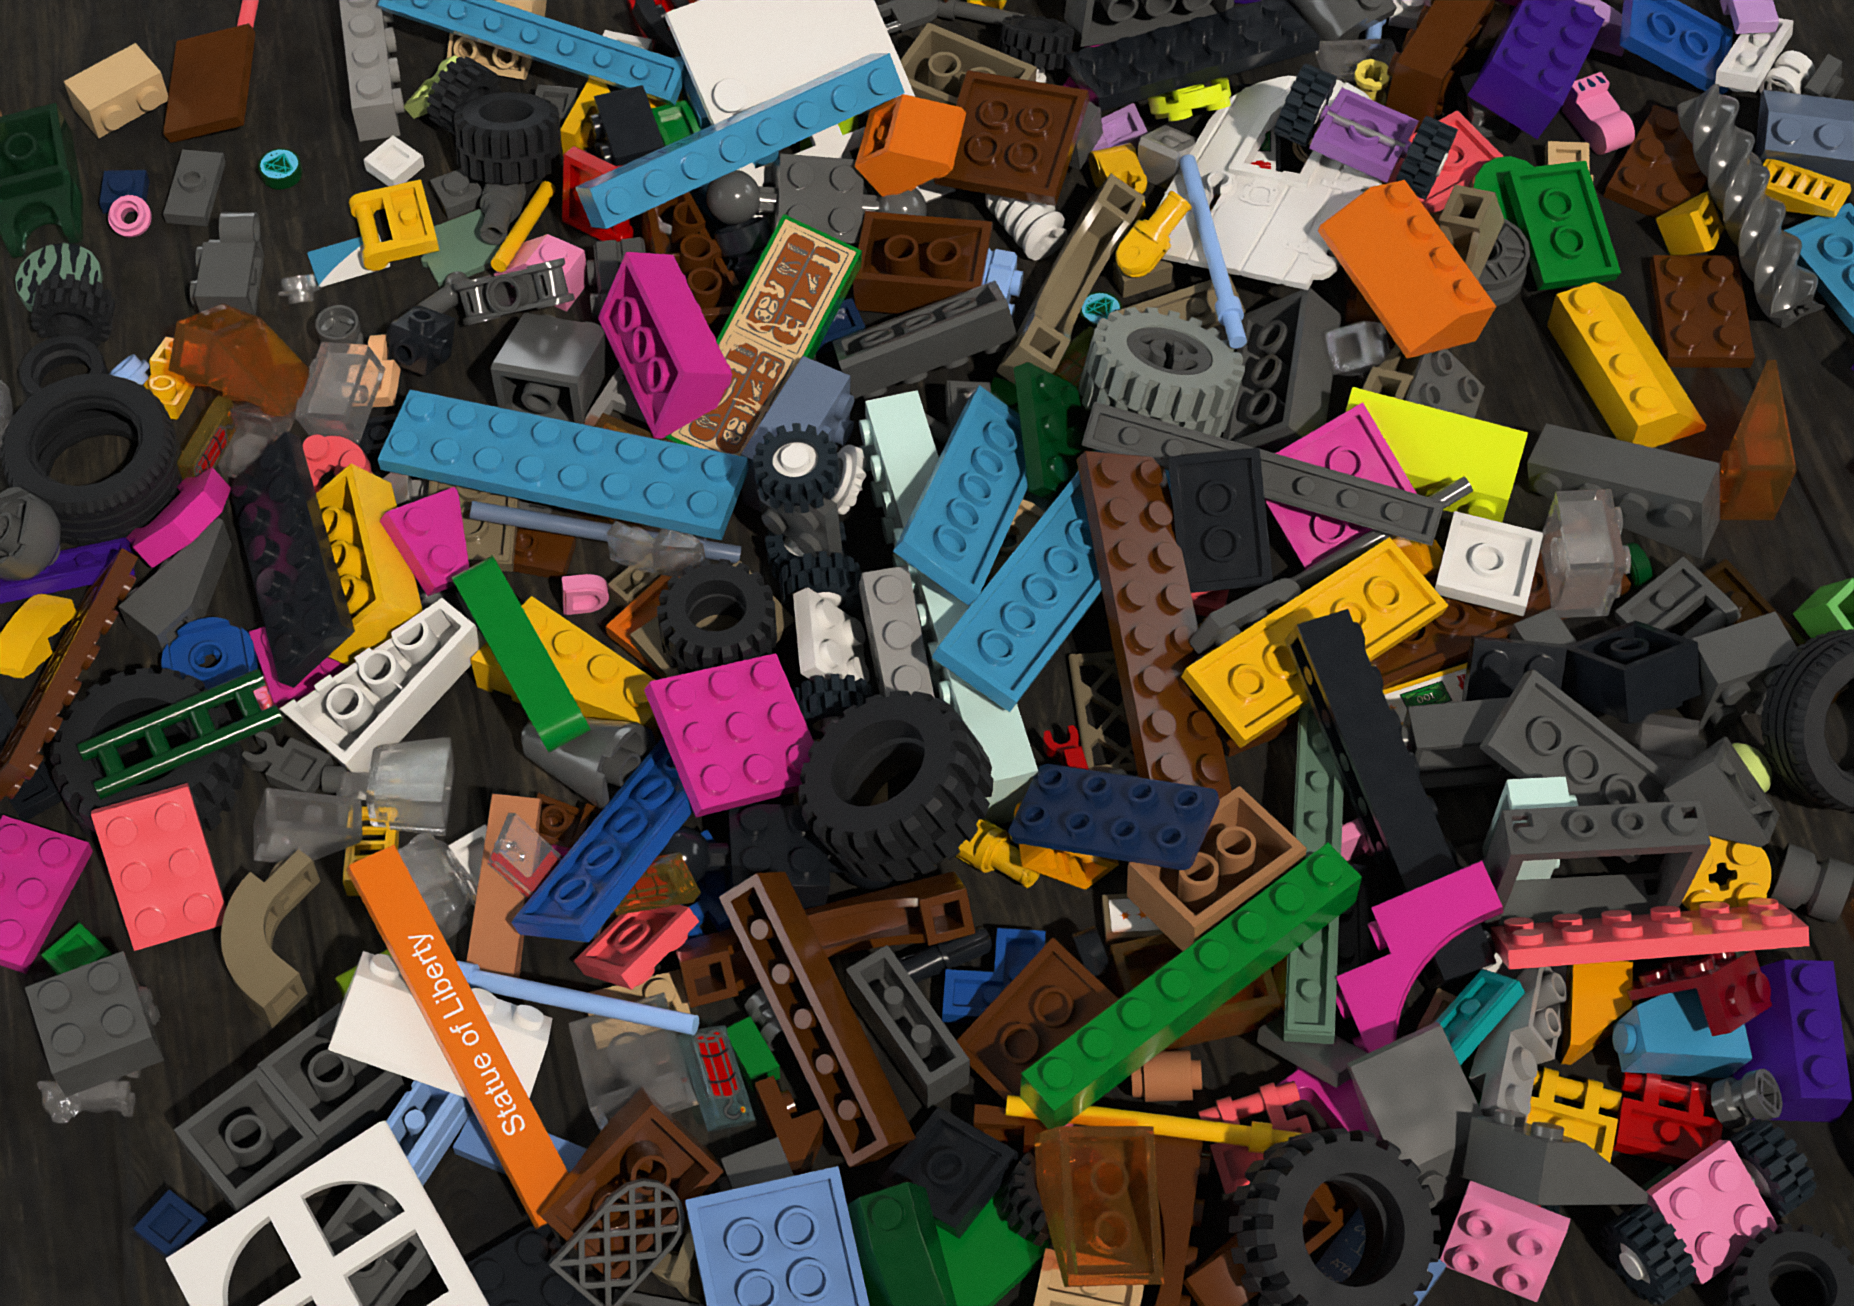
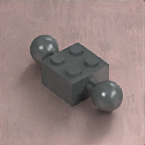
M780 153L771 167V187L758 186L749 174L735 170L711 181L706 191V202L710 212L723 223L731 225L741 224L751 219L756 212L770 213V229L773 235L780 219L785 214L856 248L859 246L865 211L927 215L925 198L917 188L912 191L907 190L898 195H887L884 197L880 194L864 195V176L854 167L856 159Z

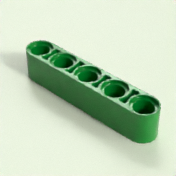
M493 555L451 577L548 753L590 731L591 729Z

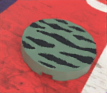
M67 243L48 245L31 253L20 264L15 277L17 293L27 310L32 312L37 286L41 285L42 280L45 278L51 281L53 275L59 274L62 279H66V274H74L75 280L80 281L82 276L90 278L89 284L93 285L96 281L102 284L104 280L102 279L103 271L93 253L80 245Z

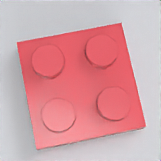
M647 896L636 898L574 962L586 976L632 990L635 986L646 982L653 975L654 967L669 952L678 949L685 943L688 933L700 921L689 907Z

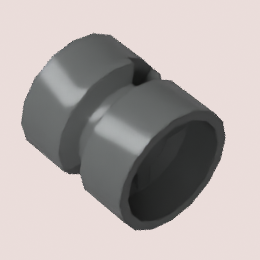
M1788 843L1778 862L1767 898L1778 900V904H1782L1788 909H1796L1801 904H1805L1808 916L1835 924L1843 910L1853 882L1854 865L1832 857L1817 863L1815 854L1810 852L1809 849Z

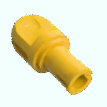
M1170 191L1149 220L1144 219L1143 221L1137 220L1123 238L1116 250V262L1125 275L1133 278L1146 276L1171 248L1169 235L1186 213L1192 209L1191 205L1174 191Z
M979 819L976 824L978 832L970 842L965 840L958 847L960 853L956 857L983 873L997 869L1020 882L1024 887H1031L1041 873L1022 866L1020 850L1010 844L1007 831L986 819Z

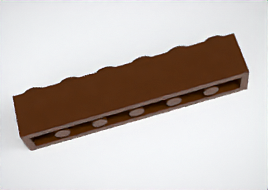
M786 872L756 873L721 895L719 899L849 1168L877 1161L916 1139Z

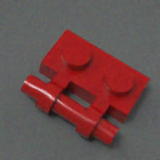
M1624 1072L1621 1090L1640 1094V1101L1622 1098L1618 1109V1123L1613 1151L1682 1166L1712 1144L1721 1140L1723 1125L1718 1119L1703 1116L1704 1110L1714 1112L1711 1102V1090H1707L1706 1084L1690 1081L1689 1085L1663 1080L1662 1075L1657 1073H1644L1642 1075ZM1659 1099L1683 1104L1685 1111L1659 1106Z

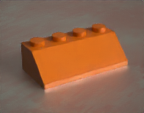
M1405 180L1370 187L1322 223L1318 229L1321 237L1407 359L1475 342L1497 307Z

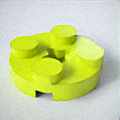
M1218 78L1211 80L1212 86L1204 87V84H1197L1150 97L1148 102L1151 114L1155 115V119L1168 118V121H1177L1193 116L1192 109L1206 107L1207 111H1213L1229 107L1231 105L1229 99L1231 96L1228 78Z

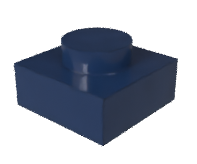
M146 170L104 171L99 202L103 214H108L112 203L122 196L133 195L147 202L149 178Z
M168 1190L133 1229L137 1236L167 1258L202 1236L210 1227V1224L203 1215L171 1190Z

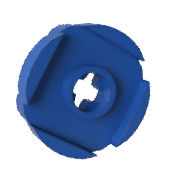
M219 617L201 618L184 625L177 631L178 637L172 642L170 647L167 643L161 659L162 669L179 671L183 680L186 675L194 676L203 681L207 689L251 672L258 667V657L249 633L242 627L240 630L238 627L230 625L229 620ZM214 654L216 660H220L212 668L198 666L205 663V656Z

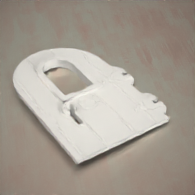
M1282 76L1258 82L1229 98L1231 105L1217 110L1212 115L1190 154L1196 158L1208 204H1211L1213 207L1211 215L1227 272L1229 274L1242 275L1243 277L1308 290L1313 280H1324L1331 277L1340 266V262L1318 232L1320 225L1367 189L1382 185L1380 179L1366 175L1362 171L1337 160L1330 159L1314 150L1300 174L1289 171H1270L1260 168L1259 165L1251 164L1266 138L1265 133L1276 125L1286 97L1297 76ZM1336 80L1328 106L1331 107L1342 87L1370 100L1372 99L1353 85ZM1181 167L1165 192L1159 206L1170 191H1174L1191 205ZM1216 194L1217 196L1220 195L1216 204H1214V196ZM1191 209L1169 235L1171 248L1162 259L1183 264L1188 263L1192 266L1208 269L1196 221Z

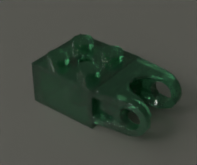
M57 103L0 116V234L13 259L24 256L30 234L38 227L46 224L61 226L70 244L82 242L83 194L73 136Z

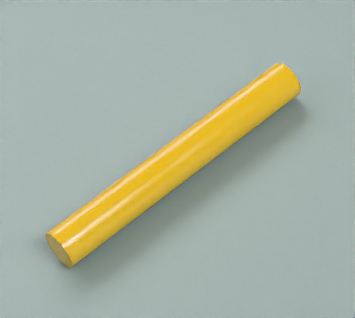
M543 181L491 260V266L494 270L505 272L556 192V188L551 182Z

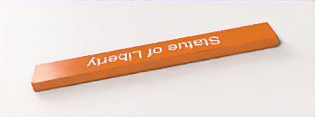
M393 844L350 864L347 872L535 1229L548 1224L540 1216V1212L569 1175V1172L398 850Z

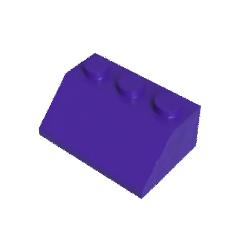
M1784 959L1761 966V972L1766 975L1770 983L1772 1006L1745 1023L1752 1059L1733 1073L1731 1077L1741 1080L1745 1073L1763 1068L1772 1074L1782 1096V1112L1779 1117L1769 1120L1836 1122L1851 1102L1852 1095L1834 962Z

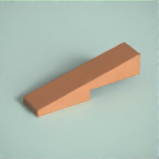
M492 794L466 961L478 964L482 971L520 978L524 935H519L511 922L527 903L528 895L531 894L491 858L496 853L523 878L529 875L535 867L542 804L541 798Z

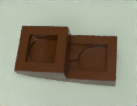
M975 1104L974 1127L1003 1144L1023 1145L1022 1158L1028 1152L1033 1155L1035 1150L1044 1148L1046 1155L1049 1154L1052 1148L1060 1150V1158L1063 1160L1068 1153L1074 1156L1075 1138L1064 1130L1059 1129L1052 1134L1038 1119L1005 1115L1006 1108Z

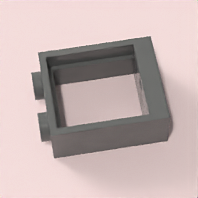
M1510 697L1411 706L1407 708L1401 736L1407 750L1411 751L1417 758L1420 767L1419 779L1425 792L1502 785L1506 783L1507 779L1516 778L1515 775L1479 748Z

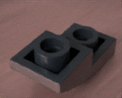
M636 0L632 13L647 38L652 39V44L662 55L670 58L681 56L671 30L668 31L667 29L669 25L665 18L666 11L661 4L655 5L654 0Z

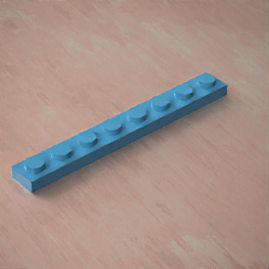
M380 0L378 6L383 11L621 89L643 85L648 98L673 106L677 102L688 74L687 67L682 61L494 0Z

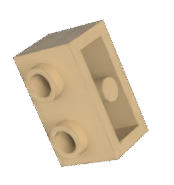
M136 43L64 81L73 109L98 139L113 130L119 129L148 111L157 108L159 105L167 102L169 97L160 70Z

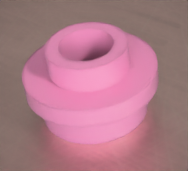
M133 195L122 196L115 200L108 212V221L112 229L117 234L127 238L143 234L149 228L152 220L151 210L147 203ZM137 212L138 216L135 222L131 224L124 222L127 213Z

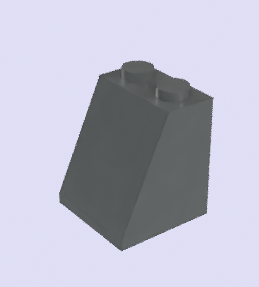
M524 313L491 366L498 407L584 424L589 410L597 400L612 354L611 345L602 326L588 321L577 322L559 319L547 314Z

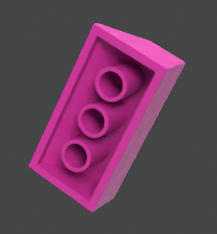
M626 252L598 319L653 437L663 439L717 408L725 389L731 383L733 374L674 255Z

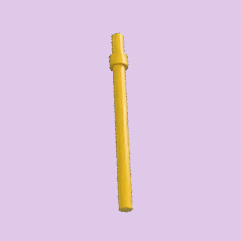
M1008 1095L1005 1115L1040 1120L1020 1096ZM1089 1106L1069 1122V1124L1247 1146L1248 1152L1264 1154V1151L1275 1143L1286 1142L1289 1137L1305 1134L1272 1129L1271 1123L1252 1121L1251 1126L1098 1106Z

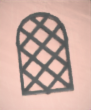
M640 1178L626 1182L605 1199L599 1208L548 1261V1264L575 1287L577 1292L582 1293L594 1305L620 1306L661 1260L670 1253L682 1235L685 1221L682 1202L671 1187L659 1180ZM642 1186L654 1187V1201L635 1203V1188ZM661 1190L669 1194L672 1199L661 1200ZM628 1192V1203L613 1204L618 1198ZM676 1207L678 1212L677 1224L661 1225V1208ZM654 1209V1226L636 1227L635 1210ZM629 1211V1228L610 1230V1212ZM603 1215V1230L588 1232ZM673 1232L668 1242L662 1247L661 1233ZM655 1233V1251L636 1252V1235ZM629 1236V1253L611 1254L610 1237ZM603 1238L604 1255L585 1257V1239ZM578 1242V1258L563 1259ZM651 1259L637 1274L636 1260ZM630 1260V1278L611 1279V1262ZM604 1263V1280L585 1282V1264ZM578 1265L579 1282L562 1267ZM626 1286L612 1301L611 1287ZM605 1288V1304L588 1289Z

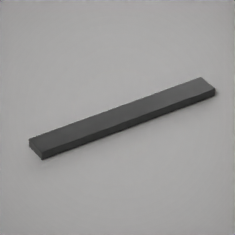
M1097 402L1093 404L1082 442L1083 446L1107 453L1153 457L1166 470H1169L1168 457L1255 448ZM1260 449L1265 498L1430 546L1433 545L1445 502Z

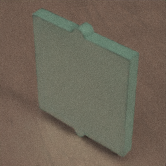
M481 209L434 226L440 251L423 254L421 262L423 267L429 268L439 288L445 286V280L452 272L461 271L467 277L492 268L491 260L501 245L489 244L482 239L480 229L485 216Z

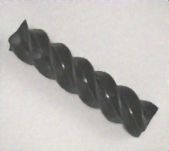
M1714 84L1700 96L1680 103L1677 106L1678 119L1684 134L1693 145L1696 163L1708 179L1711 197L1716 206L1723 212L1726 231L1732 242L1738 247L1742 268L1754 283L1755 296L1759 306L1772 322L1781 328H1786L1799 318L1822 310L1825 307L1813 301L1818 278L1812 271L1797 265L1802 242L1797 236L1781 229L1786 214V206L1783 202L1765 194L1771 175L1767 167L1750 160L1755 143L1754 135L1734 125L1740 107L1739 102L1731 96L1719 94V84Z

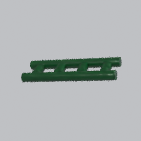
M259 668L77 744L84 762L99 757L107 777L93 782L100 799H105L283 723L276 705L262 710L254 695V690L266 686ZM235 699L244 718L217 730L208 710ZM190 718L199 738L171 749L162 729ZM144 737L153 757L125 769L117 748Z

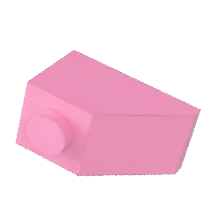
M549 234L523 242L506 271H496L494 273V276L527 269L526 266L564 258L566 264L562 268L568 292L574 294L575 300L589 283L585 251ZM575 300L554 306L567 312Z

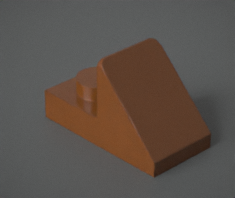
M774 1075L755 1082L757 1103L772 1139L779 1138L793 1175L809 1173L830 1128L821 1108L798 1117L796 1105L790 1091L787 1089L780 1092Z

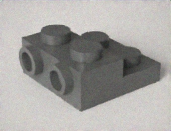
M357 1184L322 1231L334 1254L337 1255L403 1213L404 1210L401 1208L400 1203L383 1189L365 1184ZM416 1233L347 1278L363 1306H395L407 1290H416L435 1265Z

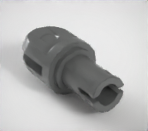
M485 183L480 202L481 210L485 214L484 222L480 229L481 237L484 241L494 245L504 242L510 222L516 220L521 215L526 196L525 183Z

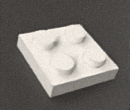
M1454 511L1435 590L1440 596L1524 616L1543 533Z

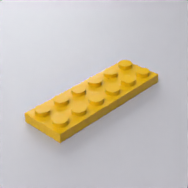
M1389 537L1188 666L1181 677L1239 748H1242L1309 703L1305 689L1284 641L1297 624L1348 609L1353 622H1357L1363 630L1365 636L1364 648L1371 662L1442 615L1449 605Z

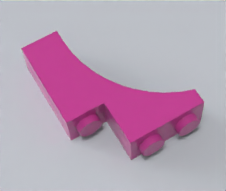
M1482 861L1371 908L1376 920L1367 924L1378 950L1381 951L1389 948L1391 954L1336 976L1341 988L1336 991V1004L1344 1020L1350 1017L1354 1018L1361 1034L1352 1038L1356 1047L1370 1053L1396 1041L1399 1019L1406 997L1426 964L1440 949L1467 929L1503 913V906Z

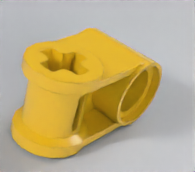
M1132 143L1090 152L1089 167L1093 182L1097 188L1101 186L1110 174H1113L1140 194L1145 192L1147 177L1139 163ZM1145 200L1143 201L1133 222L1139 220L1142 216H1144L1146 208Z

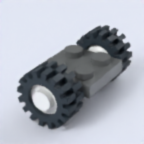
M792 423L793 431L786 432L784 425L776 427L777 436L774 437L770 432L763 436L764 444L758 442L755 448L756 455H753L761 519L768 531V536L765 535L768 563L776 580L779 579V573H782L784 565L790 566V560L795 557L802 561L803 554L811 553L812 557H819V551H827L828 557H831L834 552L842 553V559L848 556L845 527L842 521L839 522L837 503L831 500L835 495L834 487L838 488L840 482L836 446L833 441L829 442V436L826 432L822 430L817 435L816 426L809 424L806 431H801L800 423Z

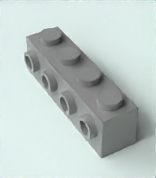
M339 0L351 106L359 141L389 138L392 135L395 137L401 136L398 113H405L401 88H394V83L401 82L397 57L391 58L390 56L391 52H397L393 27L387 28L386 24L393 22V15L383 11L378 6L380 0Z

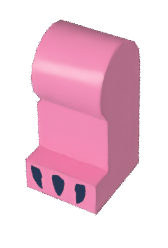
M1602 72L1574 81L1562 108L1565 116L1584 140L1589 143L1592 150L1599 155L1630 145L1635 139L1632 120L1626 112L1620 110L1619 105L1607 91L1610 83Z

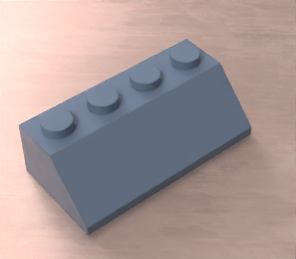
M1763 90L1760 100L1754 162L1763 165L1766 159H1775L1837 180L1854 182V101Z

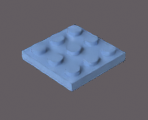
M839 1166L685 1200L706 1306H870Z

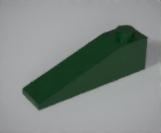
M905 1182L859 1197L847 1205L870 1306H957L925 1187Z

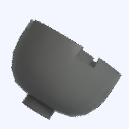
M20 487L7 488L0 493V579L6 581L29 580L43 572L57 560L61 549V525L53 508L42 499Z

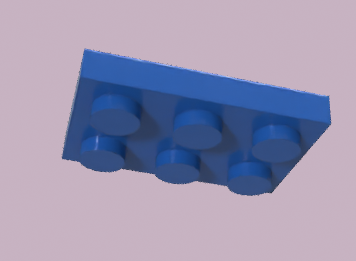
M1624 0L1619 43L1621 47L1659 66L1664 71L1670 72L1693 84L1698 89L1706 91L1715 84L1716 71L1732 48L1733 30L1677 0ZM1719 86V94L1721 95L1729 90L1728 87Z

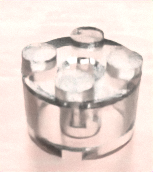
M421 833L414 837L408 845L398 849V852L444 939L447 940L469 921L464 914L471 903L475 906L478 885L445 842L435 839L432 833Z

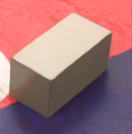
M1161 259L1149 274L1133 278L1125 275L1118 267L1117 262H1114L1112 279L1122 298H1126L1171 283L1173 265L1169 260Z
M650 550L647 551L607 584L610 599L624 610L667 571L669 567Z

